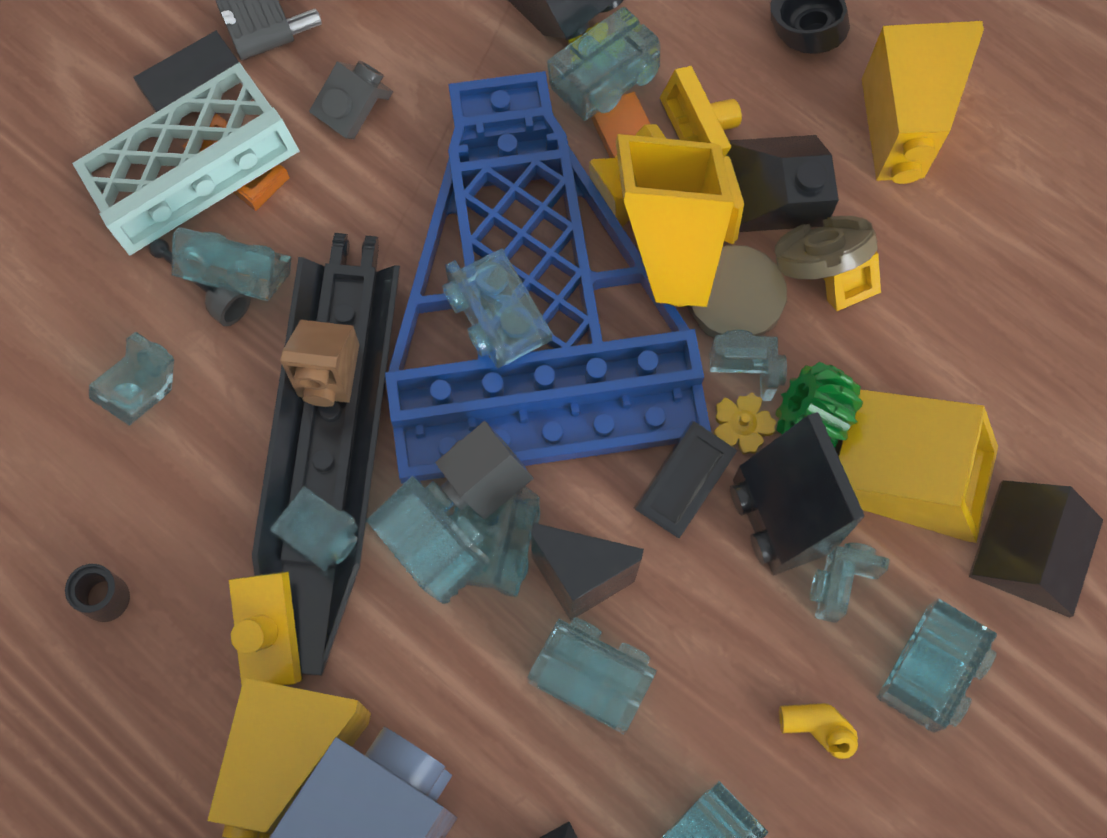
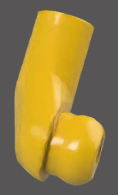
M820 703L779 706V724L782 734L810 732L837 759L850 758L857 751L858 736L856 730L832 705Z

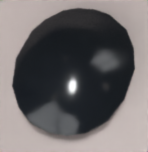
M771 0V21L778 36L789 48L802 53L818 54L838 47L846 39L850 23L845 0Z

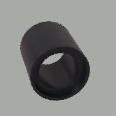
M86 564L78 567L70 574L65 585V596L68 603L77 611L98 622H109L117 619L125 612L129 604L130 592L127 584L117 575L99 564ZM107 581L108 592L106 597L98 604L89 605L88 595L90 590L96 584Z

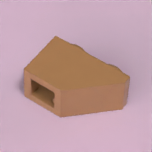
M308 320L299 321L282 350L280 361L297 396L303 397L302 399L306 403L322 407L333 406L335 401L350 403L360 345L354 326Z

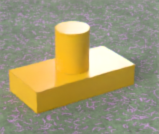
M692 66L675 69L660 96V100L679 140L720 144L724 158L731 148L724 130L737 128L741 124L742 113L738 102L735 99H727L710 103Z
M289 572L230 579L229 588L234 620L231 642L238 653L241 686L244 678L278 685H290L302 681Z

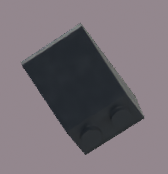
M818 412L807 415L741 464L733 478L734 485L730 486L731 497L738 513L741 516L747 514L755 533L750 535L755 555L762 565L768 563L773 576L832 554L865 517Z

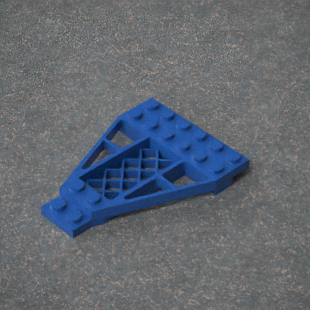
M546 71L448 84L454 121V131L448 149L449 159L388 372H385L390 418L394 432L401 484L445 478L435 462L447 453L456 442L466 437L483 421H486L509 445L524 466L673 445L677 443L691 421H695L711 432L702 386L704 373L695 329H689L675 306L655 302L641 254L569 147L567 135L553 115ZM545 179L555 186L543 203L524 191V188L531 180ZM495 185L506 194L491 209L474 196L482 187ZM562 195L567 219L552 209ZM578 196L583 197L587 201L630 268L595 272L590 269ZM515 200L535 212L522 229L502 216ZM467 207L484 218V221L472 235L470 233ZM452 213L456 214L458 217L467 285L461 291L424 296L446 217ZM543 219L563 231L551 248L531 236ZM494 225L514 238L500 255L481 243ZM570 240L575 265L559 255ZM522 245L542 257L541 261L529 275L509 262ZM473 252L492 264L479 281L477 280ZM551 264L571 277V280L559 295L538 282ZM501 271L521 284L508 302L487 289ZM640 283L672 331L669 333L603 342L594 291L601 288ZM578 286L583 312L567 302ZM529 291L550 304L537 323L516 309ZM480 298L500 311L486 329L484 328ZM456 308H466L471 312L478 359L403 370L420 313ZM558 311H561L580 324L567 343L545 329ZM508 317L529 331L515 350L494 337ZM587 333L589 344L577 345ZM537 337L553 348L526 352ZM487 345L502 356L489 358Z

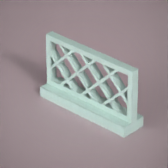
M239 62L72 164L101 212L99 215L106 227L130 256L300 150L274 107H271ZM240 82L242 83L243 87L237 100H221L224 92ZM191 112H200L195 126L179 125L184 116ZM215 113L231 114L226 128L209 127ZM246 114L260 115L241 127ZM159 137L152 152L137 151L140 143L146 139ZM173 138L189 139L183 154L167 153ZM203 140L217 141L199 152ZM109 162L116 163L110 178L93 177L91 174ZM131 164L146 165L140 180L125 179ZM161 166H176L157 178ZM119 192H134L114 204Z

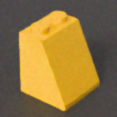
M983 21L888 25L882 27L862 77L876 181L893 180V182L898 184H907L925 178L951 130L984 31Z
M617 134L616 149L623 200L655 302L677 307L687 305L707 307L734 205L721 145Z
M860 390L859 398L863 401V404L855 414V419L858 423L851 425L849 428L848 438L846 441L843 440L840 454L837 455L862 510L957 539L977 543L998 451V444L985 406Z
M244 678L207 821L225 824L222 837L269 838L335 737L352 747L368 726L371 713L358 700Z

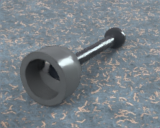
M158 238L150 243L149 251L153 257L164 258L206 292V310L221 325L231 326L238 322L247 312L251 298L238 285L229 281L218 282L212 285L173 254L165 240Z

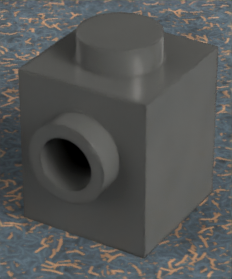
M483 421L466 437L456 442L447 453L435 462L447 479L441 485V488L449 499L461 511L469 505L484 520L534 479L509 445L486 421Z

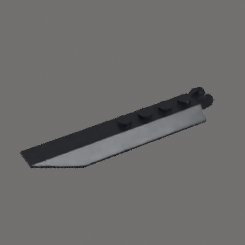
M334 233L329 264L325 263V266H322L304 257H298L285 345L300 320L354 326L360 344L350 403L335 401L334 405L329 407L306 403L303 401V397L297 396L283 365L281 366L252 550L254 576L289 572L301 674L323 675L361 565L385 385V372L387 370L400 266L397 265L376 272L379 252L377 236H365L362 244L361 266L346 265L349 254L348 234Z

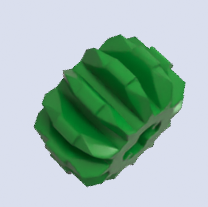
M818 362L812 367L804 366L799 377L791 378L790 387L785 393L781 394L783 401L775 412V415L779 418L777 431L783 434L807 415L818 412L834 448H836L838 440H847L848 430L851 425L858 423L855 419V414L863 404V401L859 398L861 386L854 382L852 377L833 365Z

